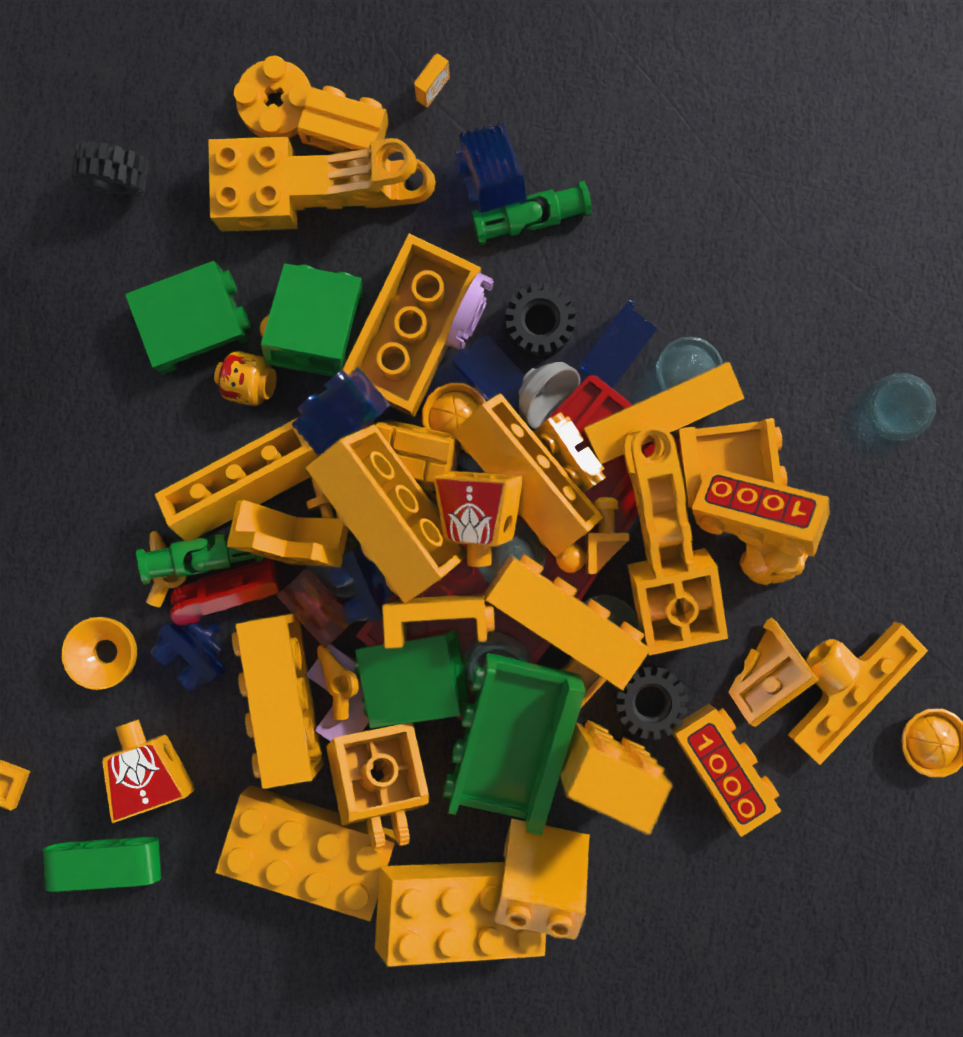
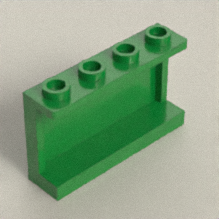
M487 653L483 667L476 666L471 690L476 691L473 704L467 702L464 708L461 727H465L466 731L463 739L457 738L455 741L452 763L457 764L454 775L448 773L446 775L442 798L448 799V814L456 815L458 806L463 805L525 819L526 832L542 835L585 695L582 675Z

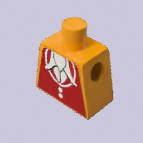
M451 471L434 477L444 539L450 543L467 544L468 566H490L492 564L491 546H499L512 540L521 495L522 475Z
M139 719L116 727L122 749L104 757L102 762L112 823L183 799L195 790L193 782L166 735L146 741Z

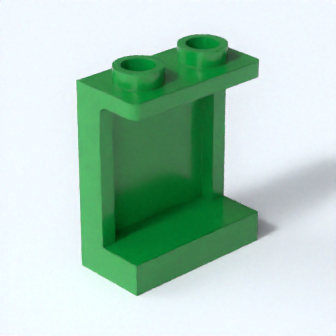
M212 261L125 294L152 368L165 374L178 369L177 362L236 340L240 343L249 341L246 330L250 329L251 325L242 306L237 307L232 294L237 292V288L229 270L223 272L218 264Z
M284 263L261 342L265 364L339 378L346 364L345 352L357 305H361L363 299L362 278L355 277L346 272L333 273L317 270L308 265L296 266Z
M457 629L443 631L432 636L408 639L403 647L385 648L384 643L372 646L366 645L355 650V672L358 678L361 679L364 693L362 709L365 716L369 719L370 728L461 716L464 713L466 703H471Z

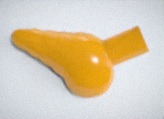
M152 531L149 538L150 551L167 548L161 535L156 531ZM176 575L153 579L154 584L146 603L161 608L169 588L182 586L187 576L178 578Z
M319 645L317 648L318 659L321 663L328 691L333 696V719L346 720L349 716V698L355 696L359 690L358 679L352 671L347 670L334 657L326 646Z

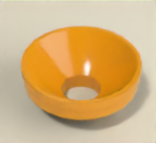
M106 617L89 618L75 625L67 634L62 647V662L70 678L77 684L93 690L107 689L122 682L131 673L137 658V645L130 630L122 623ZM103 640L112 641L117 648V656L110 663L101 661L97 655V646Z

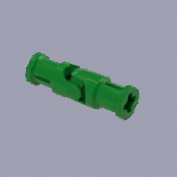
M585 181L577 182V186L558 192L550 189L525 196L518 202L512 200L502 203V207L487 211L471 210L473 226L479 245L485 244L486 239L509 234L513 237L519 235L525 226H528L525 230H537L560 224L563 218L583 214L585 217L592 215L591 199ZM536 199L541 200L546 208L547 220L545 222H542V208ZM499 220L502 221V222H500V223H496V224H493V225L486 226V224H488V223L496 222V221H499Z
M223 533L209 536L207 539L197 538L171 543L169 548L154 551L136 550L143 585L150 584L151 579L170 575H176L180 578L204 573L211 569L230 568L231 563L251 559L261 562L263 557L227 547L229 536H225ZM189 551L192 555L191 563L185 559V555Z

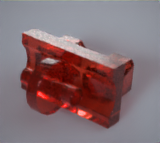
M308 568L302 571L293 582L277 595L324 648L329 646L355 621Z

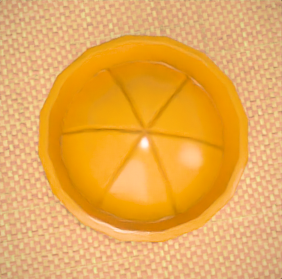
M448 383L440 386L428 396L423 406V426L427 429L453 434L486 400L476 388L464 383Z
M927 709L914 715L905 724L901 734L902 751L908 764L918 773L931 778L946 777L957 772L963 766V721L954 713L944 709Z

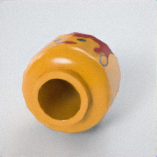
M236 351L230 353L224 362H220L217 365L214 379L215 383L219 385V391L224 399L248 406H258L265 399L268 400L272 397L276 387L277 376L271 365L265 363L264 357Z

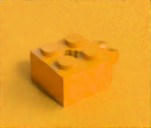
M413 723L333 738L326 746L342 826L366 821L371 845L375 852L381 851L385 847V835L380 817L390 815L397 843L400 846L409 844L410 838L405 811L421 808L428 804L429 801ZM373 766H376V771L382 770L384 778L378 782L373 779L370 773Z

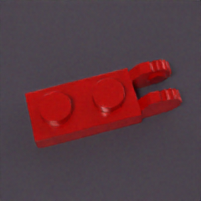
M266 558L261 562L256 561L197 579L196 582L174 589L170 600L171 604L174 605L170 611L171 620L177 623V625L180 624L182 626L188 623L192 624L199 622L202 615L225 611L237 605L261 600L270 595L280 593L278 570L274 560Z

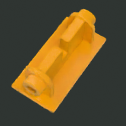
M560 412L554 417L548 418L533 431L583 493L606 478L602 473L604 467L600 464L589 446L579 453L575 450L574 446L584 439L569 416L565 418Z

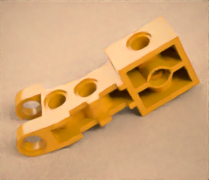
M288 137L208 139L210 218L221 232L297 229V210H305L308 207L343 209V206H365V208H382L415 204L427 200L435 189L436 181L432 171L425 163L416 159L413 151L403 141L395 138L371 141L368 149L315 156H296ZM394 152L403 153L404 160L389 161L387 158ZM421 172L423 174L422 185L417 190H407L406 180L411 174Z
M659 426L636 427L625 436L623 453L626 468L632 482L647 560L628 564V571L639 631L644 634L642 638L643 643L651 649L648 655L728 639L717 565L706 548L692 551V536L685 507V491L674 439L666 429ZM650 436L654 441V451L650 456L645 457L641 451V443L645 437Z

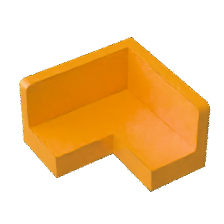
M238 500L227 547L286 564L341 568L349 528L344 526L339 518L295 517L246 500Z

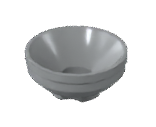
M554 362L543 365L538 369L532 368L523 377L522 386L518 391L519 413L529 426L537 429L574 392L581 381L577 370L566 363Z

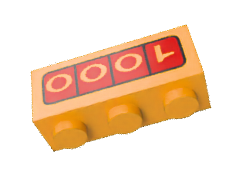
M710 466L706 470L692 506L696 523L700 528L709 533L720 535L723 532L737 535L740 540L751 545L759 546L762 543L777 546L781 552L795 557H801L803 554L815 557L830 514L829 497Z
M706 704L681 720L683 723L680 727L675 726L672 729L674 732L672 734L725 818L740 837L781 812L774 800L779 797L776 788L766 775L760 778L753 767L758 762L745 742L740 745L731 733L736 729V726L723 708L717 711L710 704Z

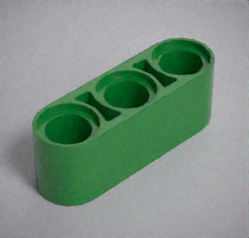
M157 837L65 842L43 848L46 891L59 892L142 886L161 880L159 838Z

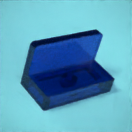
M629 299L593 347L579 369L587 376H597L612 389L657 330V327L633 310L636 303Z
M484 335L467 351L462 348L451 358L454 368L473 388L480 392L486 402L501 393L515 411L519 409L518 391L522 386L525 375L489 335Z

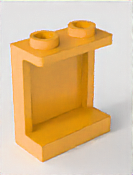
M773 418L764 419L759 422L695 429V427L680 428L673 432V437L680 444V452L677 456L684 485L686 509L692 508L708 466L787 486V473L785 467L780 466L778 450L782 449V434L780 428L775 427Z
M483 594L412 598L405 604L401 599H389L383 605L385 648L403 647L407 640V621L469 617L477 619L478 642H486V631H495L493 604L485 603Z
M511 819L504 846L503 857H505L495 922L514 929H526L550 934L556 938L576 939L586 909L589 834L545 825L542 835L526 832L525 821Z

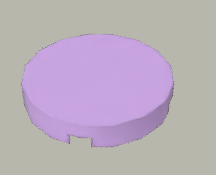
M482 273L476 275L455 315L446 345L458 351L464 349L466 343L461 338L467 340L473 334L487 304V298L484 297L485 293L483 291L484 289L492 290L494 283L492 278Z

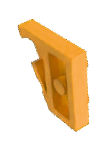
M769 618L763 626L766 629L757 649H751L744 662L745 665L742 673L737 675L728 692L747 722L754 727L819 680L773 618Z

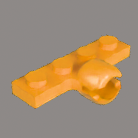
M894 622L859 658L837 640L829 639L818 644L810 651L805 661L819 679L815 684L821 689L822 697L791 730L788 736L812 760L821 765L928 650L903 624Z

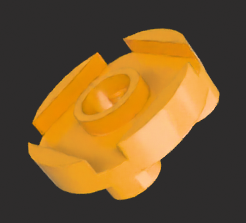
M269 56L264 61H260L247 69L240 78L239 83L235 86L234 97L237 103V110L245 125L259 137L291 138L298 134V124L302 111L305 109V102L311 85L306 75L296 65L284 61L281 57ZM273 92L283 93L281 96L283 104L279 107L275 104L265 105L269 94Z

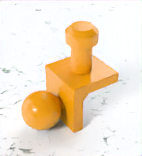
M602 497L594 502V506L603 516L598 522L599 533L585 534V552L579 545L573 543L556 556V563L562 571L575 573L585 564V574H597L617 551L629 541V533H615L614 510H618V501L615 498Z

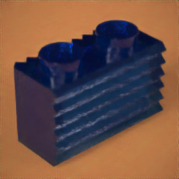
M499 121L497 125L491 124L489 127L483 126L482 129L476 128L474 132L471 130L467 133L461 132L459 135L461 149L455 151V157L460 174L468 173L469 176L464 178L469 201L477 200L481 213L526 201L524 176L504 123Z
M359 367L349 375L342 369L325 384L329 390L327 394L320 399L314 393L297 408L302 415L292 423V426L297 429L298 434L303 436V439L309 443L310 447L314 448V452L319 454V456L340 439L362 430L390 405Z

